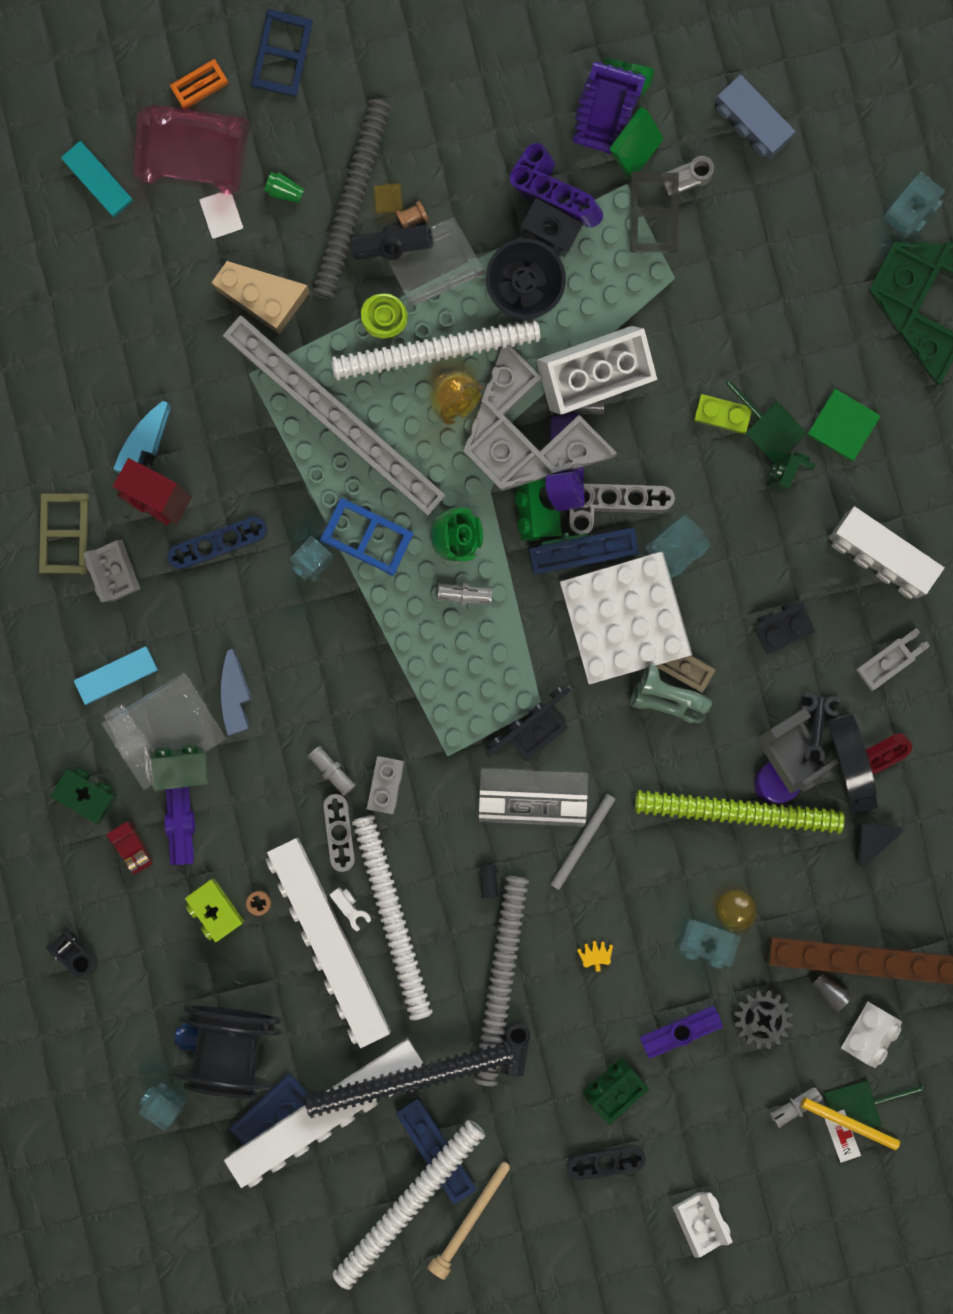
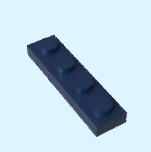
M634 528L529 549L534 575L639 554Z
M419 1097L395 1112L427 1164H432V1159L438 1158L437 1154L439 1151L443 1152V1147L449 1144ZM457 1164L458 1168L455 1171H451L452 1175L446 1177V1182L440 1183L454 1205L477 1190L462 1164Z

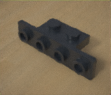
M560 685L549 694L552 700L546 705L540 702L529 711L531 717L525 722L519 719L508 728L510 734L503 740L498 736L487 745L490 749L486 753L487 756H492L510 741L523 758L528 761L564 732L568 726L552 706L573 690L570 685L565 689Z

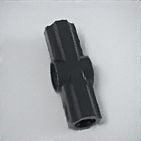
M391 224L385 226L382 232L351 237L350 243L354 259L360 260L382 256L387 260H396L402 256L403 252L433 248L434 241L431 227L428 224L409 228H401L398 225Z

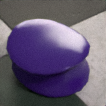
M768 762L759 770L754 781L757 795L763 801L771 804L785 803L793 799L801 790L798 789L790 794L771 762Z

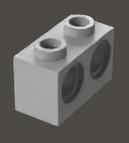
M377 756L367 805L368 810L395 814L405 761Z

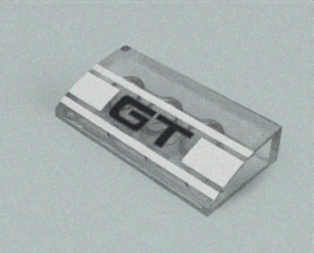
M481 768L479 822L585 827L588 773Z

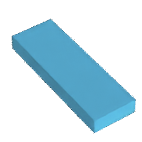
M145 646L74 680L84 704L88 705L159 670L148 647Z

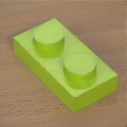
M701 394L694 421L745 434L752 411L746 405Z

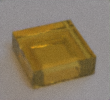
M400 184L374 186L377 214L395 213L398 210L403 211Z

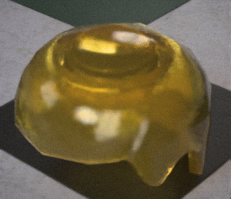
M741 890L727 891L719 897L715 905L718 921L729 931H745L753 925L757 917L754 900Z

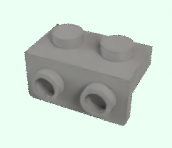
M116 540L97 550L83 553L86 567L95 585V592L101 602L116 601L140 590L123 540Z

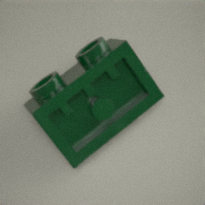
M620 1058L616 1063L611 1064L607 1071L597 1080L591 1082L582 1094L593 1109L610 1125L650 1089L630 1068L626 1061Z

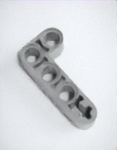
M584 484V492L589 495V501L585 503L583 508L569 510V529L573 535L585 533L588 535L593 528L594 511L664 513L673 505L675 496L673 491L665 486ZM605 492H612L616 497V501L611 505H607L602 501L601 495ZM634 492L640 494L642 503L636 506L632 505L628 501V495ZM647 493H651L650 498L654 499L658 498L661 493L664 494L665 499L669 500L665 502L664 506H661L660 501L651 500L650 506H646L648 500ZM579 517L585 518L588 521L589 527L583 531L576 529L574 526L575 519Z

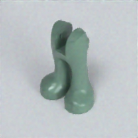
M649 664L643 673L641 683H637L632 692L630 706L638 709H653L679 717L688 723L694 722L699 724L705 719V713L710 711L712 701L697 692L664 683L660 680L658 668Z

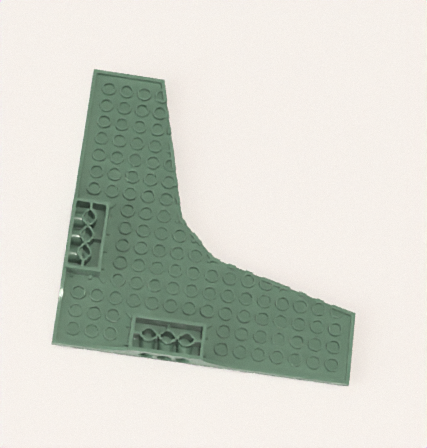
M627 184L596 199V202L603 210L602 221L599 225L591 228L582 225L565 257L560 255L566 274L565 290L559 303L551 311L535 318L540 329L541 338L539 342L532 340L531 344L523 342V345L519 346L516 343L512 347L539 375L537 359L615 332L675 279ZM548 224L543 226V231L546 235L553 236L556 234L553 226ZM496 250L398 298L406 307L408 317L404 330L396 336L390 338L373 337L366 331L361 318L287 354L293 362L446 495L428 516L260 369L249 373V377L326 527L340 499L343 498L414 533L394 576L388 575L386 572L341 550L338 551L374 615L447 757L528 715L529 711L541 702L491 495L494 483L464 454L466 442L470 437L474 420L479 412L483 395L492 376V370L495 367L502 346L498 347V350L491 348L489 352L482 350V353L479 354L475 351L473 355L465 353L463 357L461 355H457V358L449 356L448 360L440 358L438 362L434 359L432 363L423 361L424 364L422 365L419 362L415 363V366L408 364L407 368L399 366V369L396 370L394 367L390 368V371L382 369L381 373H378L377 370L374 371V374L367 372L365 376L357 374L355 378L353 375L349 376V379L341 377L339 381L334 377L331 360L335 356L336 359L341 358V355L349 357L350 353L353 356L357 355V352L365 354L366 350L374 352L376 348L378 351L382 350V347L390 349L392 345L395 348L399 347V344L406 346L407 342L415 344V341L418 340L420 343L424 342V339L432 341L433 337H436L437 340L440 339V336L447 338L449 334L457 336L459 332L463 335L465 331L473 333L475 329L478 331H482V328L489 330L490 326L498 328L500 324L504 327L507 323L515 325L516 321H519V324L523 323V320L530 322L531 319H518L505 314L497 308L488 294L486 270ZM542 381L505 415L511 423L545 393ZM345 508L331 538L357 550L371 520ZM452 508H469L473 511L471 513L474 517H479L483 528V544L481 548H477L474 553L477 556L467 562L449 561L435 552L430 540V529L433 521L443 511ZM377 524L363 553L390 566L403 536ZM438 583L448 585H462L466 583L472 587L492 588L491 605L478 603L461 605L460 602L437 600Z

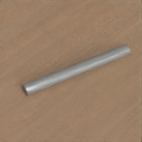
M606 794L550 885L560 890L615 802V798Z

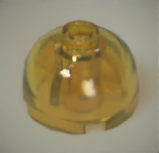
M452 371L447 374L443 373L433 383L434 387L431 391L430 403L435 414L446 425L456 423L454 418L459 415L462 418L466 417L477 406L482 398L479 391L480 389L484 390V387L468 372Z

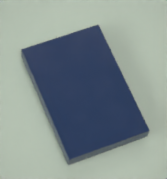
M289 1073L229 1129L244 1145L305 1105L304 1098L308 1092Z

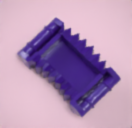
M594 62L579 98V105L575 116L577 120L575 124L576 132L572 143L585 146V148L589 147L608 153V155L612 154L609 148L629 123L632 110H634L641 95L646 77L641 73L634 74L631 70L624 71L621 67L614 68L610 64L604 65L602 62Z

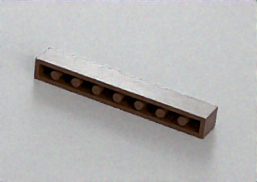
M768 936L765 963L771 966L953 984V955Z

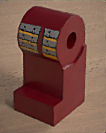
M131 821L106 834L134 875L153 865V860Z

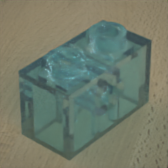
M920 171L882 219L906 238L912 232L918 234L927 223L923 219L929 211L934 214L944 202L940 197L944 194L945 190ZM917 202L920 206L915 211L911 207Z
M311 535L290 558L294 564L291 569L304 581L310 578L314 582L335 558Z
M687 917L677 948L683 951V957L695 961L698 960V957L709 960L708 965L723 970L724 965L732 966L741 936ZM711 938V942L715 944L714 949L709 948L706 952L705 947L701 945L702 941H708Z
M161 1083L156 1088L152 1086L144 1094L139 1102L143 1107L138 1114L166 1132L188 1100Z

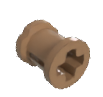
M417 201L416 205L409 209L395 212L402 228L429 223L427 214L420 201Z

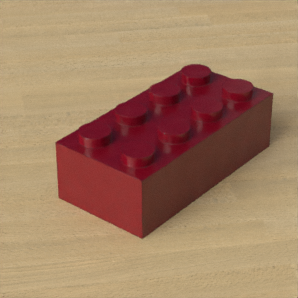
M130 458L125 462L112 486L119 491L117 496L131 505V507L144 514L145 512L150 514L155 520L167 526L170 522L178 524L192 498L177 483Z

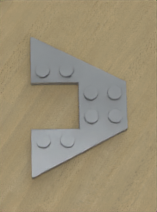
M506 345L505 349L501 348L495 367L492 370V376L483 395L479 412L474 420L470 437L466 442L464 454L500 491L544 479L547 475L564 473L617 456L615 450L580 415L541 451L505 417L517 403L542 381V377L510 345Z

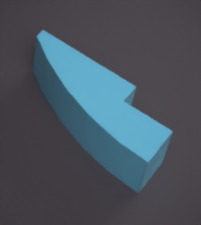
M162 401L154 407L132 431L115 463L114 470L117 473L121 472L128 458L142 465L146 454L156 457L171 410L168 402Z

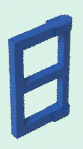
M341 498L324 533L321 535L320 542L374 566L388 575L394 576L414 533ZM345 508L371 520L357 550L331 538ZM377 524L403 536L390 566L363 553Z

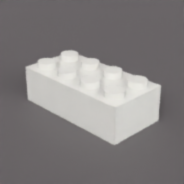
M635 326L618 330L536 360L549 409L558 414L573 411L657 380L645 330Z
M855 506L845 513L828 538L833 542L831 545L833 548L843 554L848 552L854 556L853 561L865 569L869 566L877 572V578L887 584L892 582L899 587L898 592L909 599H912V597L917 599L926 595L944 569L942 565Z

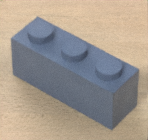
M741 74L717 96L715 104L717 105L718 113L725 119L729 118L735 124L734 128L737 133L743 138L747 137L753 143L754 150L763 157L765 155L770 160L793 138L796 131Z

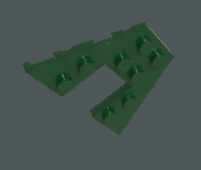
M894 242L868 292L936 385L939 386L953 361V331L918 314V311L939 270L941 269L953 275V242H946L945 244Z

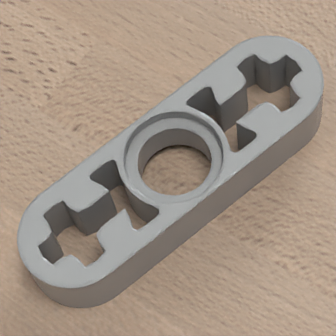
M333 794L326 798L323 805L330 862L335 870L345 872L351 869L355 863L349 806L344 796ZM334 798H337L338 803H343V808L339 809V816L345 815L346 822L335 821L330 823L329 818H335L334 810H329V804L333 803ZM336 825H342L346 828L347 836L344 840L338 841L333 838L332 829ZM349 842V848L344 847L345 856H350V861L346 862V867H341V863H336L335 858L340 856L339 848L334 850L333 844L342 845Z

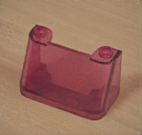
M147 105L137 113L133 177L141 178V181L145 183H156L157 179L162 177L214 183V187L219 188L220 193L235 194V191L238 192L241 187L250 120L237 116Z

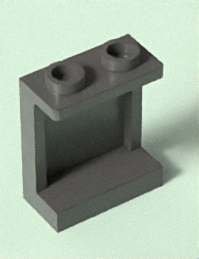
M806 708L756 738L790 794L798 789H801L802 792L809 790L816 785L814 779L818 777L820 781L824 780L834 773L831 768L839 764L837 758L831 762H828L825 758L821 764H818V755L816 753H810L808 762L804 761L803 754L810 747L811 735L803 724L805 720L811 717Z

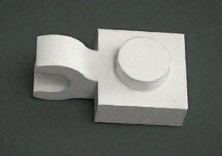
M339 887L330 894L343 914L347 916L354 930H360L356 923L358 917H364L368 923L371 921V917L367 912L356 910L353 905L356 900L348 889L343 891Z

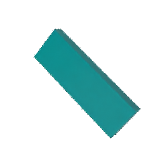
M81 141L61 157L63 162L113 218L133 202L129 194Z

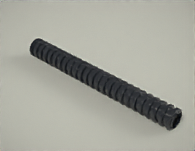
M505 1041L503 1042L504 1045L497 1043L493 1048L491 1046H487L485 1050L479 1048L478 1052L471 1050L470 1054L463 1052V1056L458 1057V1054H456L452 1059L448 1056L444 1061L442 1059H438L436 1063L430 1061L429 1065L422 1063L421 1067L418 1068L415 1065L413 1069L409 1070L407 1067L403 1072L400 1070H396L395 1074L388 1072V1076L381 1074L380 1078L373 1076L371 1077L372 1080L369 1081L366 1078L361 1083L355 1081L354 1085L347 1083L346 1087L339 1085L338 1089L332 1087L327 1092L324 1089L320 1094L314 1092L312 1096L306 1094L304 1101L307 1114L312 1119L316 1114L323 1116L324 1112L331 1114V1110H335V1112H338L339 1108L346 1110L350 1105L352 1108L356 1107L358 1103L364 1105L365 1101L372 1103L373 1099L380 1101L381 1097L384 1096L387 1099L391 1094L394 1097L399 1092L405 1094L406 1090L413 1092L414 1088L421 1090L422 1086L426 1085L428 1088L433 1083L439 1085L440 1081H443V1083H447L448 1079L455 1081V1077L462 1079L464 1078L463 1075L466 1074L470 1077L474 1072L480 1074L481 1070H484V1072H488L489 1068L496 1070V1066L503 1068L508 1063L511 1066L514 1059L510 1044Z

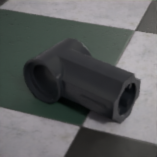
M517 1019L507 1025L505 1041L510 1044L514 1062L511 1066L509 1063L505 1064V1067L501 1068L500 1071L503 1074L515 1077L524 1076L530 1041V1030L527 1023ZM521 1028L526 1033L522 1039L516 1040L510 1035L512 1030Z

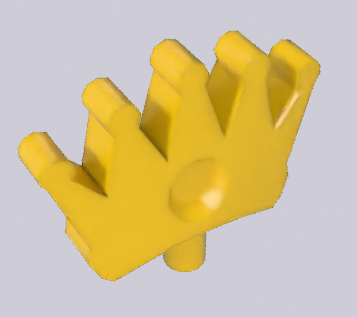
M593 941L592 952L588 944L584 945L585 955L581 952V949H578L577 952L583 961L584 967L587 968L595 965V972L601 971L600 964L609 965L611 963L610 958L613 945H609V950L606 951L605 943L601 942L599 951L596 941Z

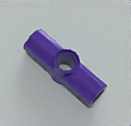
M190 786L166 789L167 813H165L166 836L169 837L170 865L193 864L195 817L194 812L191 811Z
M712 1005L682 1019H675L668 1025L640 1036V1040L648 1059L678 1046L688 1045L697 1038L723 1028L715 1006ZM680 1025L688 1027V1034L682 1039L674 1036L676 1027Z

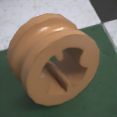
M256 891L250 894L246 901L248 911L256 916L267 913L271 907L270 896L263 891ZM255 896L266 900V905L262 906L264 910L259 911L258 907L252 906Z

